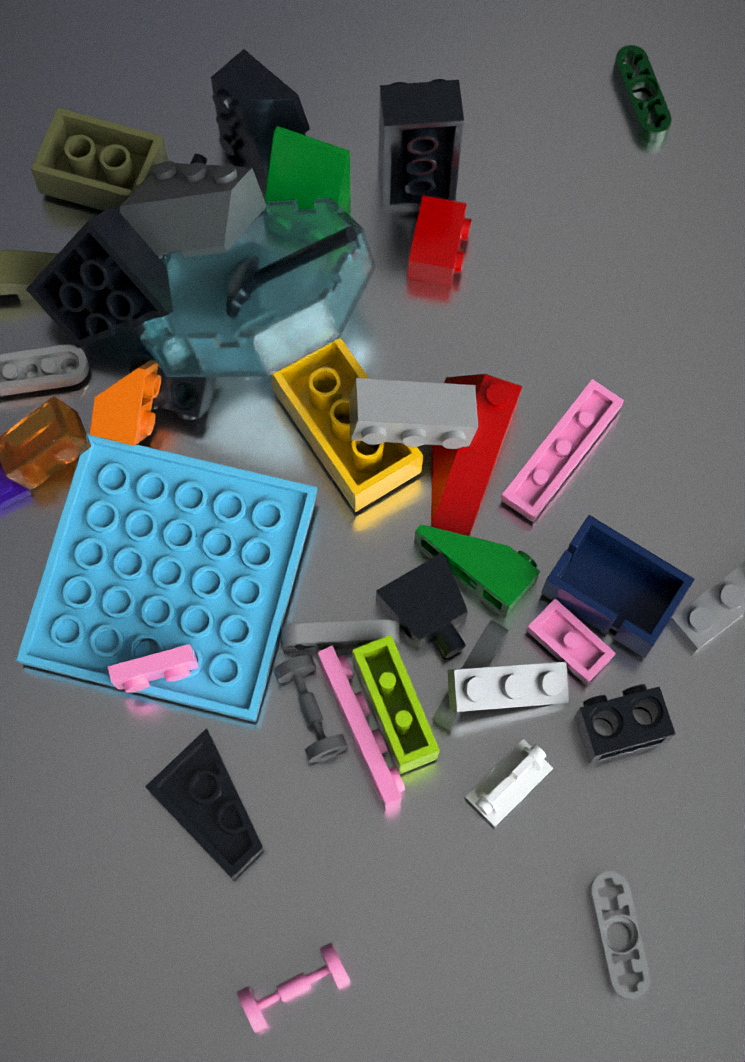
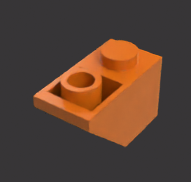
M148 361L94 397L89 435L135 446L152 433L155 425V413L151 412L153 398L157 397L161 386V376L157 374L159 361Z

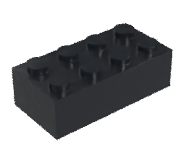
M435 79L430 82H395L390 85H380L378 173L382 209L419 207L423 195L456 201L464 128L459 80Z

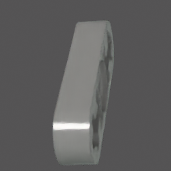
M364 620L287 624L281 627V649L289 652H316L333 646L335 651L353 650L388 635H392L397 647L400 645L399 623L392 620Z
M606 871L594 878L590 884L589 897L609 987L617 997L624 1000H632L643 996L650 986V973L629 883L620 873ZM604 880H609L612 887H619L620 894L614 897L615 908L619 910L625 907L626 915L617 914L606 920L603 919L602 912H609L611 910L608 898L600 897L598 890L605 886ZM612 923H623L629 928L631 940L626 947L617 948L609 942L607 931ZM634 950L636 959H628L627 961L630 972L639 974L640 982L634 984V992H629L627 985H619L618 977L624 974L623 962L621 960L614 964L611 955L622 956Z

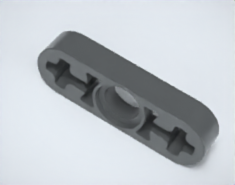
M490 620L461 669L489 667L503 644L509 629ZM449 691L439 705L432 721L451 731L462 712H450Z

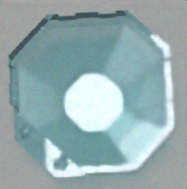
M331 198L316 199L314 202L315 209H299L296 200L268 201L266 204L267 211H262L228 252L184 258L181 252L166 255L162 262L166 265L168 271L173 312L161 318L157 317L146 321L143 324L145 331L140 337L141 342L166 377L269 376L341 337L376 268L363 227ZM348 226L356 230L357 240L263 284L251 293L249 300L241 307L237 317L232 319L227 315L226 301L229 282L234 267L241 259L256 255L259 258L258 269Z

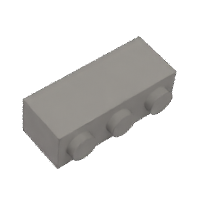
M356 378L349 396L351 440L363 441L371 445L391 442L403 443L409 447L427 444L443 445V447L448 449L469 447L478 429L475 385Z

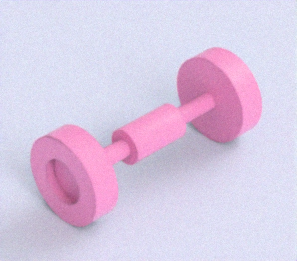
M332 943L319 948L327 965L306 976L302 972L276 986L278 991L263 999L256 1001L249 986L237 991L240 1003L255 1033L268 1027L261 1009L280 999L286 1002L311 988L310 983L331 973L338 988L350 983Z

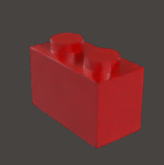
M422 196L408 260L407 279L451 287L454 273L461 274L465 252L459 251L461 240L468 242L472 219L465 218L467 203Z

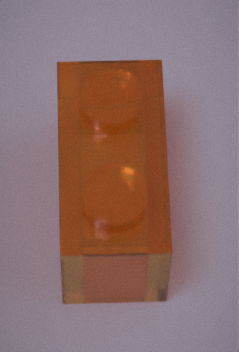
M53 396L0 435V462L6 477L32 491L92 446L78 411Z

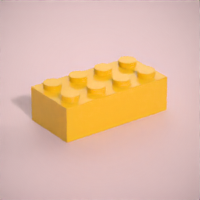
M337 332L270 371L274 393L355 512L421 473L423 454L418 447H409L403 443L391 442L371 445L363 441L351 440L349 396L356 378L369 377Z

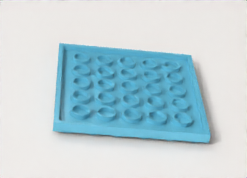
M87 433L16 661L20 664L115 687L111 683L108 666L190 644L196 654L199 668L189 670L190 676L181 680L167 682L164 677L149 681L150 686L136 693L256 722L317 498L318 488L137 444L132 446Z

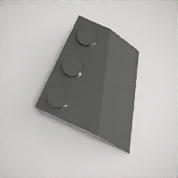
M165 161L154 167L153 172L123 202L119 212L161 260L164 255L174 252H181L184 258L228 252L267 205L252 167H238L232 164L220 166Z

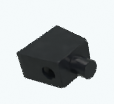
M443 553L438 554L376 590V603L390 620L399 623V630L417 649L435 640L444 656L448 658L466 646L456 627L466 621L468 610Z

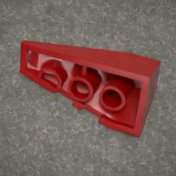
M488 374L446 377L444 383L475 385L478 429L469 447L448 449L443 447V445L432 446L431 527L467 536L471 535L515 415L522 390L520 385Z

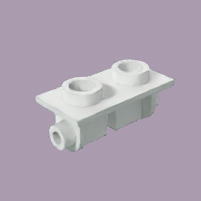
M522 739L465 798L496 827L553 767L544 759L546 754L539 746L534 744L531 747Z

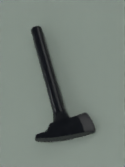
M348 226L258 269L259 258L256 255L241 259L234 267L230 278L226 301L227 315L232 319L237 317L241 307L249 300L251 293L263 284L357 240L356 230Z

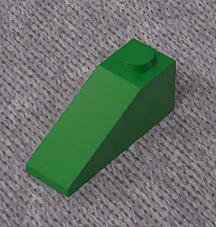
M422 524L415 530L414 543L432 558L443 553L452 574L505 618L537 582L540 571L536 568L537 564L532 557L519 550L516 552L508 545Z

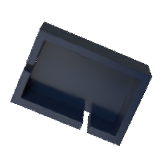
M588 515L570 542L568 549L564 551L547 577L541 594L552 601L556 598L570 612L605 634L608 633L610 628L617 631L614 637L615 640L645 658L695 579L591 515Z

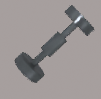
M306 654L279 664L273 671L278 683H288L294 680L300 692L298 697L299 704L307 724L313 725L319 740L304 750L309 763H314L333 757L343 752L348 746L343 734L326 737L320 723L323 717L313 692H308L303 680L304 676L316 669L312 655Z

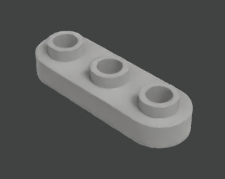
M70 344L0 354V396L77 385L86 378L89 372V363L82 349ZM68 365L76 366L72 372L64 371ZM29 371H38L36 376L32 378L26 377Z

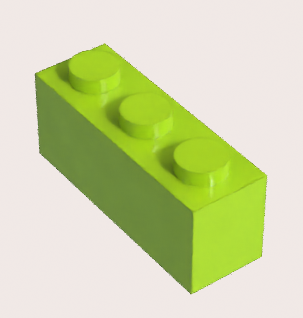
M392 635L353 649V664L399 774L437 760L440 749Z

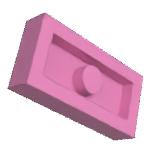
M556 598L526 629L560 662H566L567 668L586 686L616 654Z
M190 644L108 666L111 683L118 690L124 689L126 693L144 690L150 686L149 681L164 677L167 682L184 679L190 676L189 670L199 668L196 654Z

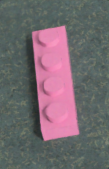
M592 379L504 491L501 501L533 522L622 407L624 400Z
M333 646L317 652L318 663L385 811L401 804L399 792L405 790L403 781L396 767L390 769L387 767L382 756L383 753L388 752L380 731L378 729L371 731L365 716L371 713L362 692L354 694L348 679L354 676L345 655L337 657Z

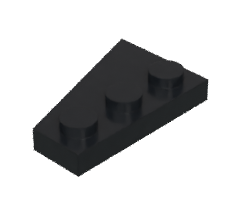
M207 728L145 786L233 880L264 850Z

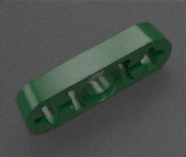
M635 45L624 46L617 52L613 66L615 77L638 136L646 142H660L667 136L671 125L672 117L647 53ZM625 61H630L632 65H637L635 77L632 78L633 69L629 63L624 64ZM636 88H645L650 91L652 97L647 100H641L636 98L632 91ZM650 110H652V120L655 124H660L659 128H655L653 123H648Z

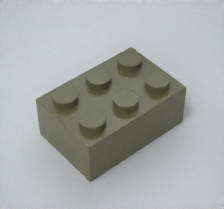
M57 107L31 167V172L41 194L106 211L113 206L120 211V206L146 180L153 172L154 167L159 163L168 161L164 138L161 135Z

